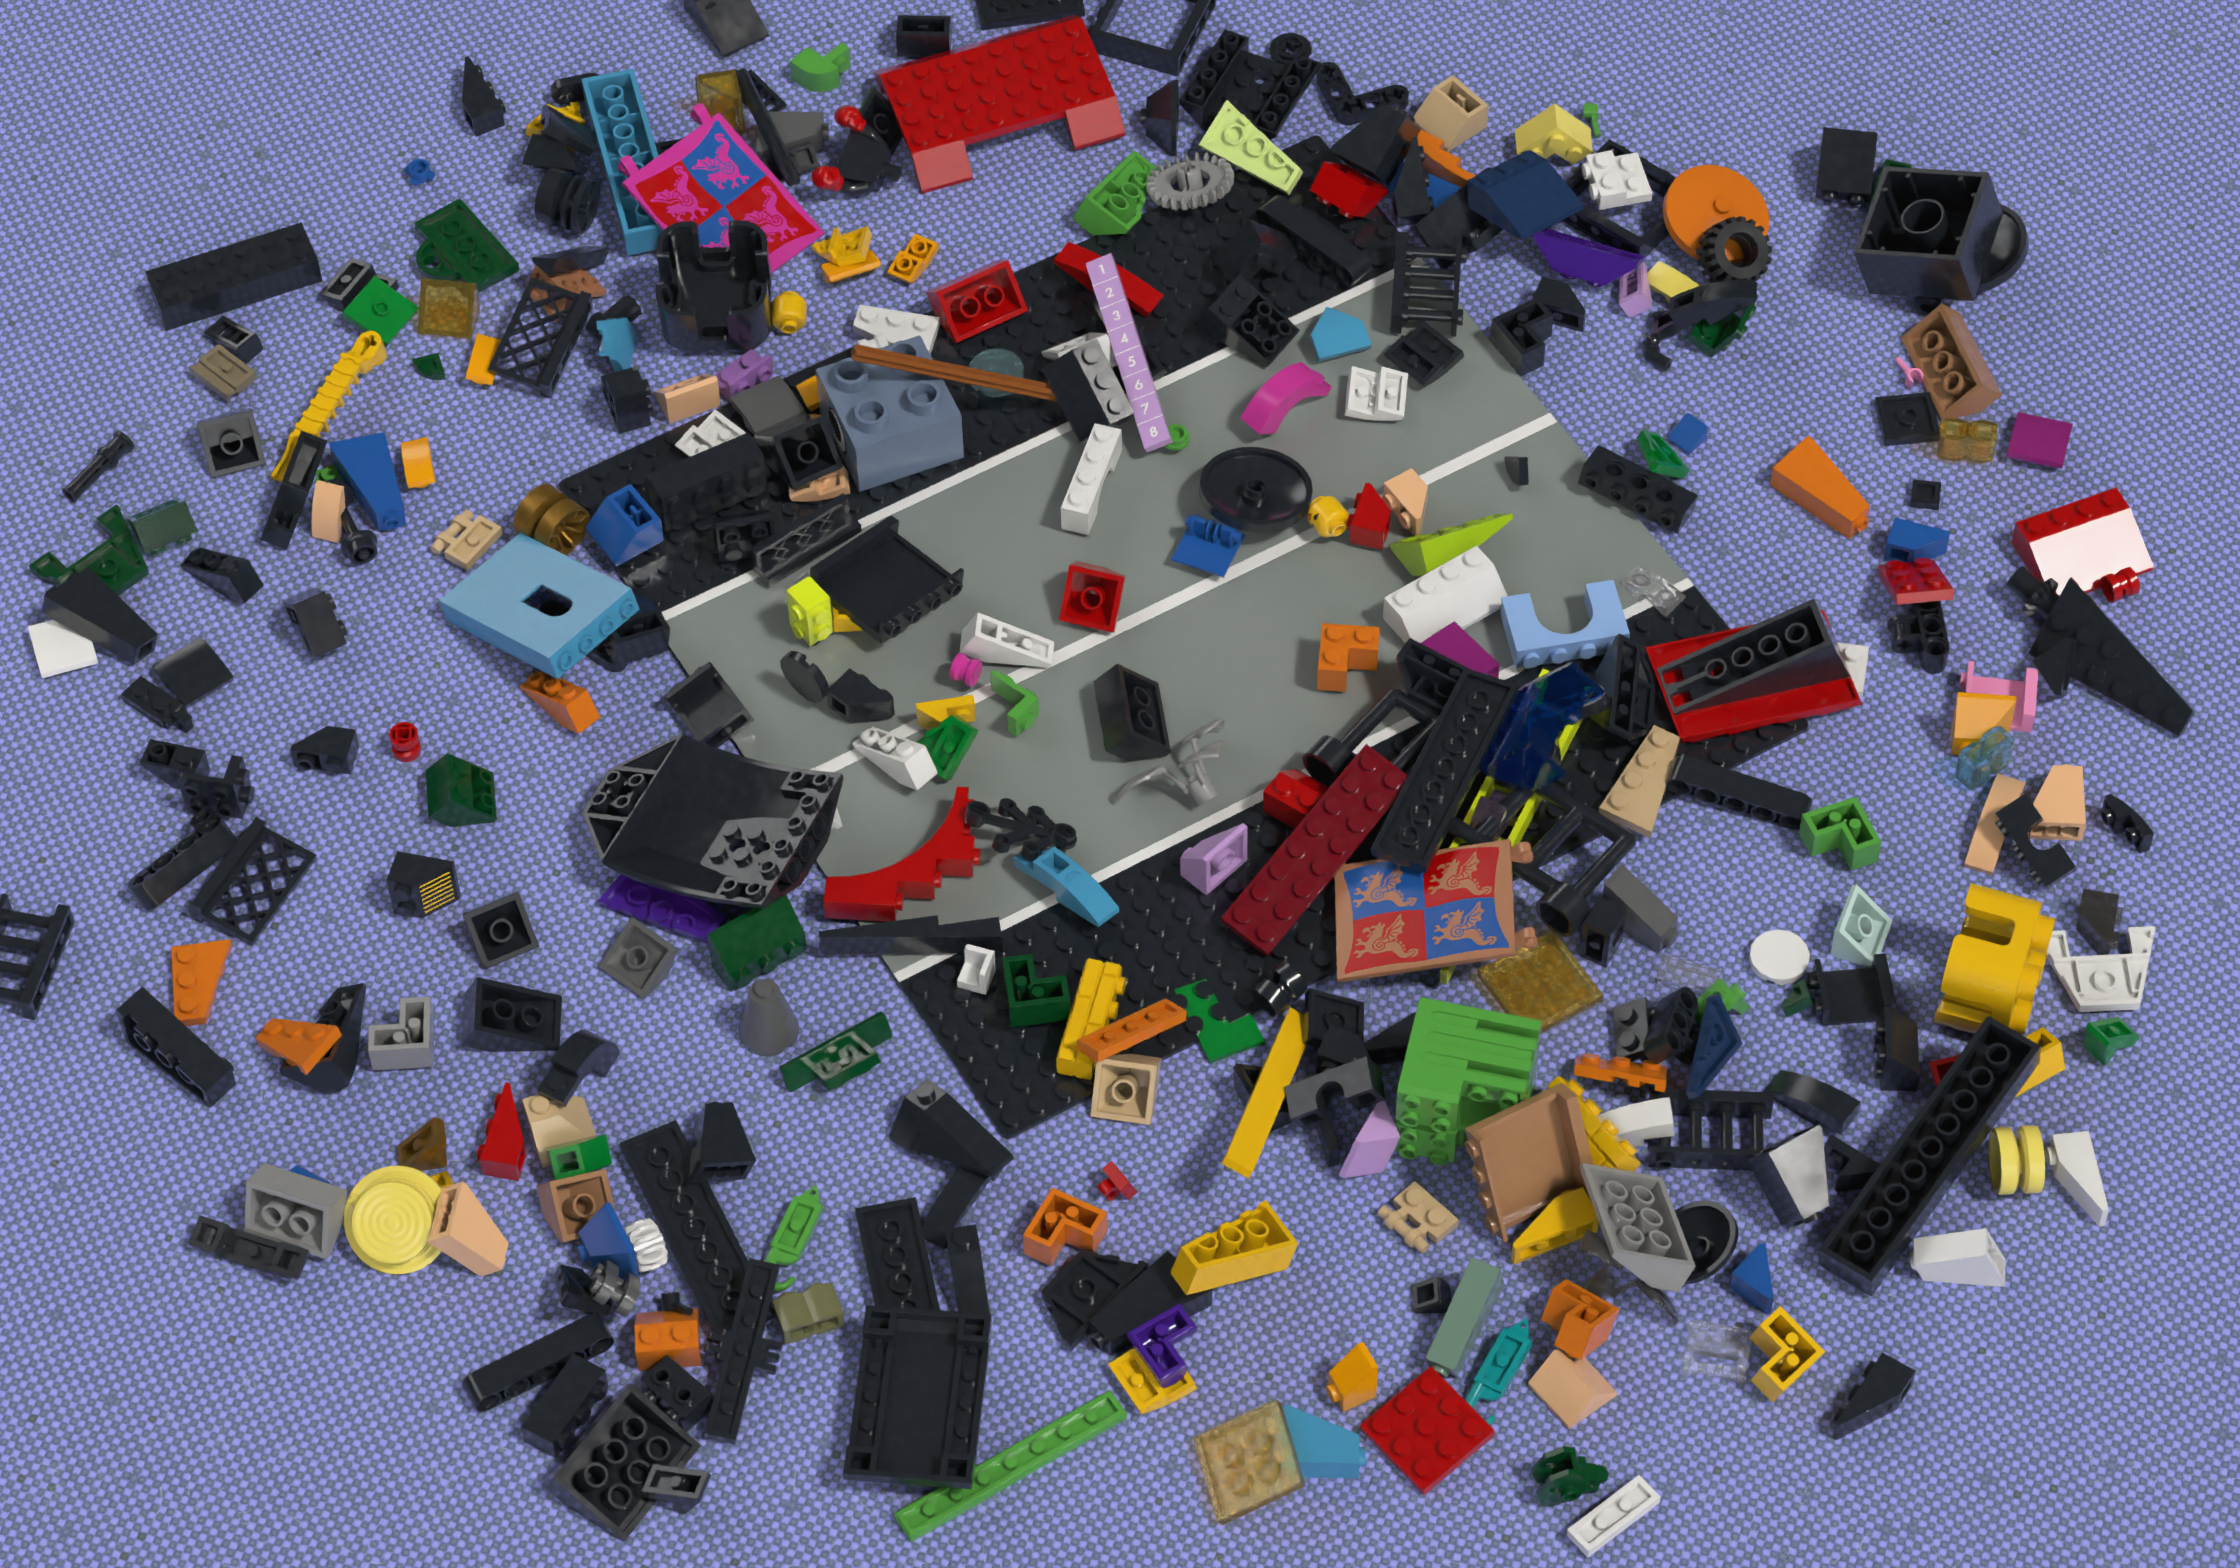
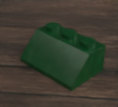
M784 895L764 909L753 908L707 934L712 968L730 992L739 987L747 986L753 979L764 973L772 972L778 965L789 959L797 958L803 951L807 950L805 932L787 895Z

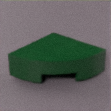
M439 353L412 359L413 367L419 375L431 380L446 379Z
M1805 979L1792 986L1793 991L1787 999L1784 998L1782 1011L1786 1017L1814 1005Z

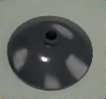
M1706 1200L1691 1202L1675 1210L1696 1266L1684 1284L1697 1283L1717 1273L1731 1258L1737 1245L1738 1226L1734 1216L1725 1206Z

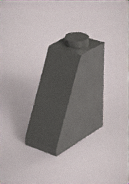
M768 112L786 149L809 141L812 142L815 152L824 149V139H829V123H824L823 112ZM758 128L756 155L761 159L772 154Z
M1620 865L1604 883L1602 898L1615 901L1627 909L1624 933L1660 954L1666 945L1670 947L1678 937V917L1626 867Z

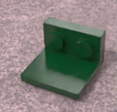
M1755 302L1748 308H1742L1732 313L1727 319L1719 320L1712 325L1703 318L1697 324L1691 325L1685 339L1711 358L1720 350L1724 352L1734 339L1739 340L1747 330L1745 324L1757 308L1754 306Z

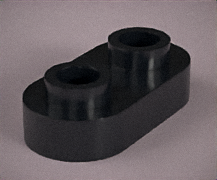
M586 73L556 80L550 87L553 100L558 104L584 101L581 79L598 76L599 74Z

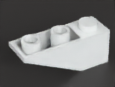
M872 726L870 729L865 730L852 743L855 749L899 784L912 789H920L938 773L925 745Z

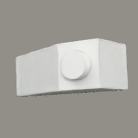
M977 613L962 629L959 653L987 663L1050 667L1053 660L1054 641Z
M2089 1131L2053 1134L2050 1146L2045 1149L2047 1165H2052L2055 1178L2097 1226H2105L2109 1208Z

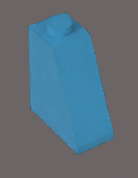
M1283 1405L1282 1477L1359 1478V1466H1365L1366 1447H1359V1434L1290 1405Z

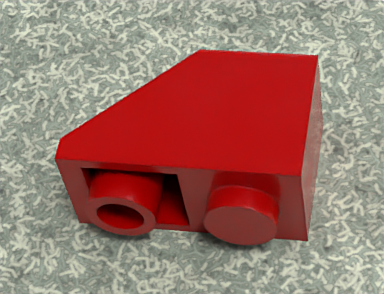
M1365 482L1362 493L1357 492L1354 501V509L1356 510L1354 514H1349L1346 530L1350 531V543L1383 550L1390 530L1391 511L1372 484Z

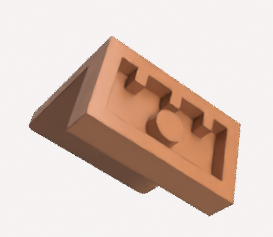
M535 265L530 278L532 277L578 294L581 291L590 293L592 297L605 296L607 292L599 280L591 276L585 269L549 276ZM535 287L530 295L535 302L548 297L544 290ZM562 298L555 301V304L560 312L570 308L573 301ZM551 303L541 306L549 315L555 313Z

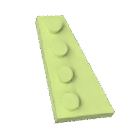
M1226 100L1199 143V146L1213 155L1216 154L1220 159L1225 158L1226 162L1290 195L1303 174V171L1287 155L1276 147L1228 100Z

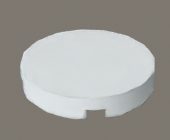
M1777 929L1766 931L1755 939L1751 945L1749 962L1752 971L1760 979L1773 981L1776 985H1786L1794 983L1803 977L1809 965L1810 953L1807 944L1798 935L1790 931Z

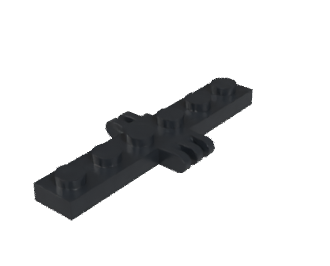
M749 1258L731 1330L723 1329L721 1334L710 1332L707 1335L706 1340L718 1344V1346L705 1344L703 1352L714 1355V1361L722 1363L704 1433L705 1438L736 1444L754 1371L771 1375L776 1374L777 1367L765 1362H779L780 1355L768 1350L781 1351L783 1343L762 1337L780 1270V1265Z

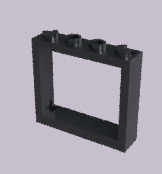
M1107 0L1105 6L1100 7L1097 20L1094 25H1090L1088 33L1097 53L1100 55L1178 77L1216 7V0H1187L1196 3L1172 50L1107 32L1123 0Z
M1610 139L1596 152L1612 150L1614 156L1633 153ZM1639 156L1651 190L1665 197L1668 188L1676 177ZM1582 167L1566 181L1577 197L1590 185L1589 180L1583 177ZM1584 205L1583 210L1561 220L1603 245L1645 256V258L1669 234L1663 217L1641 238Z

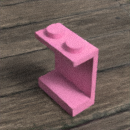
M1968 661L1967 671L1960 674L1959 689H1963L1965 693L2017 696L2010 730L2031 733L2036 711L2038 669L2027 668L2024 681L1973 676L1974 661Z

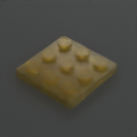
M1554 931L1538 938V944L1535 948L1526 949L1520 947L1516 949L1517 956L1497 959L1478 969V978L1506 1014L1542 1020L1540 1034L1603 1002L1602 992Z
M1277 1399L1193 1438L1215 1517L1221 1525H1225L1306 1487L1283 1406Z

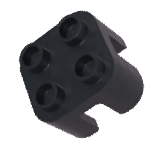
M693 221L674 223L660 234L657 241V262L661 284L656 285L655 293L662 335L669 345L684 351L745 350L757 347L767 339L771 331L772 273L767 237L758 225L749 221H730L728 223L729 247H703L700 241L698 224Z

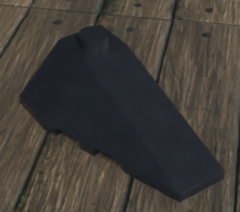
M364 983L337 988L319 1010L321 1017L316 1023L337 1026L342 1034L335 1044L307 1075L302 1073L299 1067H292L287 1064L284 1059L279 1069L282 1076L319 1092L338 1091L349 1086L357 1063L366 985Z
M926 1079L904 1097L889 1134L890 1140L910 1154L917 1156L920 1153L933 1156L934 1161L941 1163L944 1160L959 1164L962 1169L989 1177L995 1175L1014 1159L1013 1154L954 1098L929 1079Z

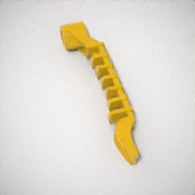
M366 331L362 333L350 351L346 353L341 352L340 360L337 364L333 365L331 374L325 377V383L317 390L318 394L314 399H311L307 411H303V417L294 425L295 429L288 437L286 450L270 475L271 479L282 482L300 432L304 431L320 438V432L328 433L330 427L327 421L328 419H336V407L343 408L345 405L342 399L343 396H351L350 385L359 384L358 373L366 374L374 366L384 363L387 358V351L381 336L377 332Z

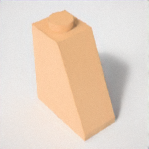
M2069 764L2052 766L2033 803L2044 821L2033 828L2030 839L2082 841L2086 826L2083 766H2072Z
M462 1181L441 1189L428 1243L480 1277L502 1270L506 1261L505 1256L509 1243L469 1186Z

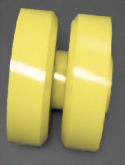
M2019 1126L2015 1135L2010 1127H1992L1989 1135L1988 1153L1991 1182L1995 1194H2014L2018 1185L2023 1193H2041L2045 1181V1156L2042 1136L2038 1126Z

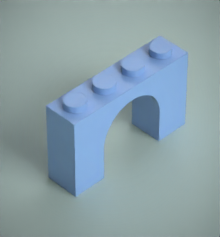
M1614 580L1585 584L1584 604L1590 623L1584 629L1571 634H1559L1546 629L1536 617L1530 593L1501 597L1500 616L1515 668H1533L1537 665L1563 663L1568 660L1589 659L1594 656L1606 655L1613 640L1619 633L1630 638V632Z

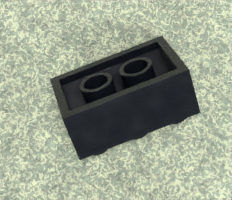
M1097 339L1072 349L1041 369L1078 443L1089 439L1095 423L1116 427L1128 421L1134 414Z
M1116 664L1093 681L1106 752L1126 761L1167 756L1171 753L1161 694L1157 682L1119 664Z

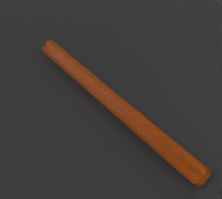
M859 344L854 345L851 350L853 361L1057 402L1049 384L1045 382Z

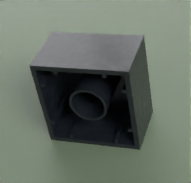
M1884 166L1854 251L1869 294L1974 301L2003 216L1988 172Z

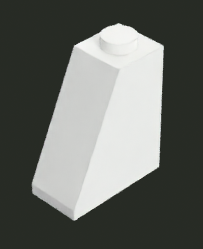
M1987 1228L1914 1238V1251H1910V1264L1913 1270H1917L1923 1281L1995 1287L2005 1286V1258Z

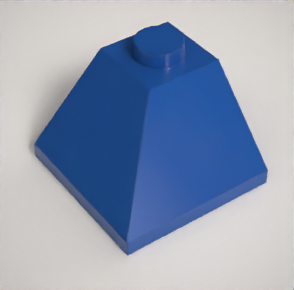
M606 1203L579 1231L581 1243L577 1246L579 1256L583 1263L589 1262L592 1270L597 1263L603 1264L608 1260L619 1266L618 1277L621 1279L628 1272L639 1277L635 1250L611 1203Z

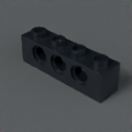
M1600 445L1596 447L1584 463L1578 484L1678 534L1691 516L1698 497L1697 494L1656 473H1652L1650 470Z

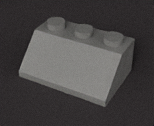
M264 1163L246 1181L244 1232L279 1243L282 1241L309 1250V1254L328 1259L344 1221L347 1189Z

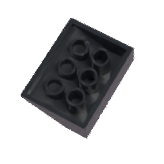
M629 1383L618 1390L542 1485L565 1506L624 1542L658 1500L646 1498L642 1492L653 1464L684 1468L701 1445L636 1387Z

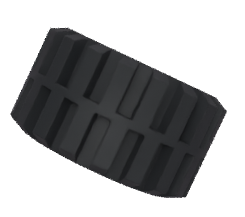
M1740 216L1737 218L1730 217L1708 228L1704 232L1705 236L1700 237L1698 241L1702 246L1696 249V254L1700 255V259L1697 260L1698 266L1702 265L1704 268L1701 271L1703 276L1708 275L1710 283L1728 280L1757 281L1760 279V275L1765 274L1768 270L1766 265L1770 264L1772 257L1768 256L1772 252V246L1767 244L1770 238L1768 235H1763L1762 232L1765 229L1761 225L1756 227V221L1752 219L1746 221V217ZM1727 239L1734 240L1740 245L1744 256L1741 267L1733 265L1727 259L1725 254Z

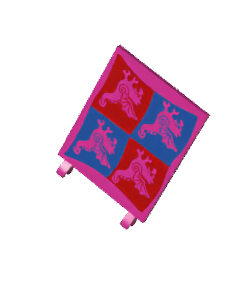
M702 103L696 104L690 113L691 118L701 125L640 170H638L635 162L629 155L621 158L618 164V169L621 173L629 177L622 182V185L662 231L674 223L693 221L698 224L700 241L703 247H729L728 223L730 221L742 220L758 225L767 237L771 273H774L825 234L720 113L711 118Z

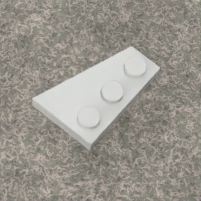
M859 305L853 323V332L869 340L873 339L875 335L883 333L889 345L920 335L931 355L940 326V317Z

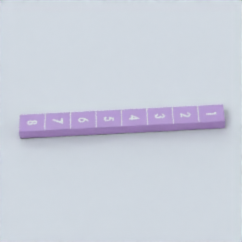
M1111 253L1086 263V267L1126 393L1134 411L1133 415L1144 449L1148 453L1173 443L1114 257Z

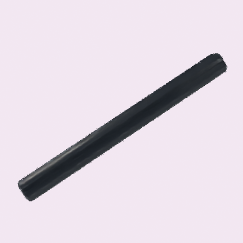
M747 69L736 70L734 72V79L786 184L791 187L794 184L798 185L800 183V175Z

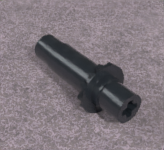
M2024 566L2020 567L2006 584L2025 603L2022 608L2023 614L2028 617L2038 614L2044 621L2047 620L2060 596L2056 593L2059 583L2053 578L2043 582Z

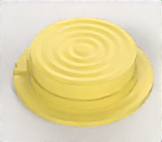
M400 1165L377 1169L362 1178L350 1192L344 1210L346 1237L356 1255L370 1267L388 1274L415 1272L433 1262L442 1252L428 1243L441 1187L426 1173L412 1167Z

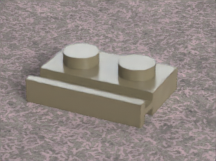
M220 344L199 358V362L195 366H189L190 373L227 402L231 400L230 397L233 394L238 395L257 380L256 371Z

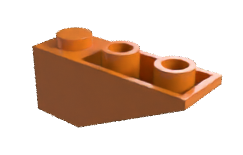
M540 670L531 674L528 680L520 685L521 690L560 725L575 733H581L601 718L588 690L566 680L556 679Z

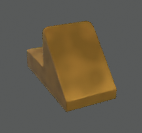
M433 1117L397 1146L398 1163L400 1166H408L420 1171L447 1166L445 1148L447 1146L444 1120Z

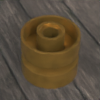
M545 483L535 487L521 501L514 516L513 527L518 534L522 533L567 556L584 538L586 534L585 527L590 521V515L586 509L572 499H568L563 492L552 484Z

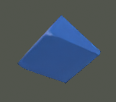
M1687 413L1682 417L1667 440L1689 455L1707 440L1708 426L1690 413Z

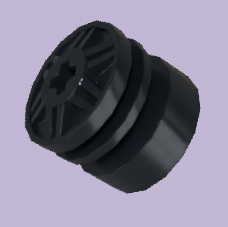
M555 167L548 169L541 179L535 199L534 211L537 221L552 226H559L561 224L566 230H573L580 234L585 233L594 221L600 201V184L598 180L591 177L586 178L584 175H576L574 177L570 171Z

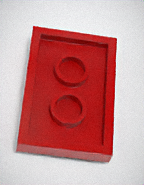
M1917 558L1914 562L1905 563L1899 560H1891L1884 565H1878V577L1896 605L1954 599L1953 587L1936 562L1930 558Z

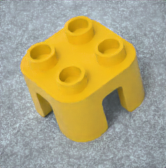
M1973 883L1970 884L1964 904L1965 914L1969 916L1964 918L1961 932L1954 937L1941 984V991L1945 995L1940 1002L1939 1008L1936 1010L1934 1023L1975 1034L1987 1016H1990L2017 1033L2025 1035L2034 1003L2033 998L2036 988L2040 984L2048 954L2047 950L2056 918L2040 914L2043 902Z

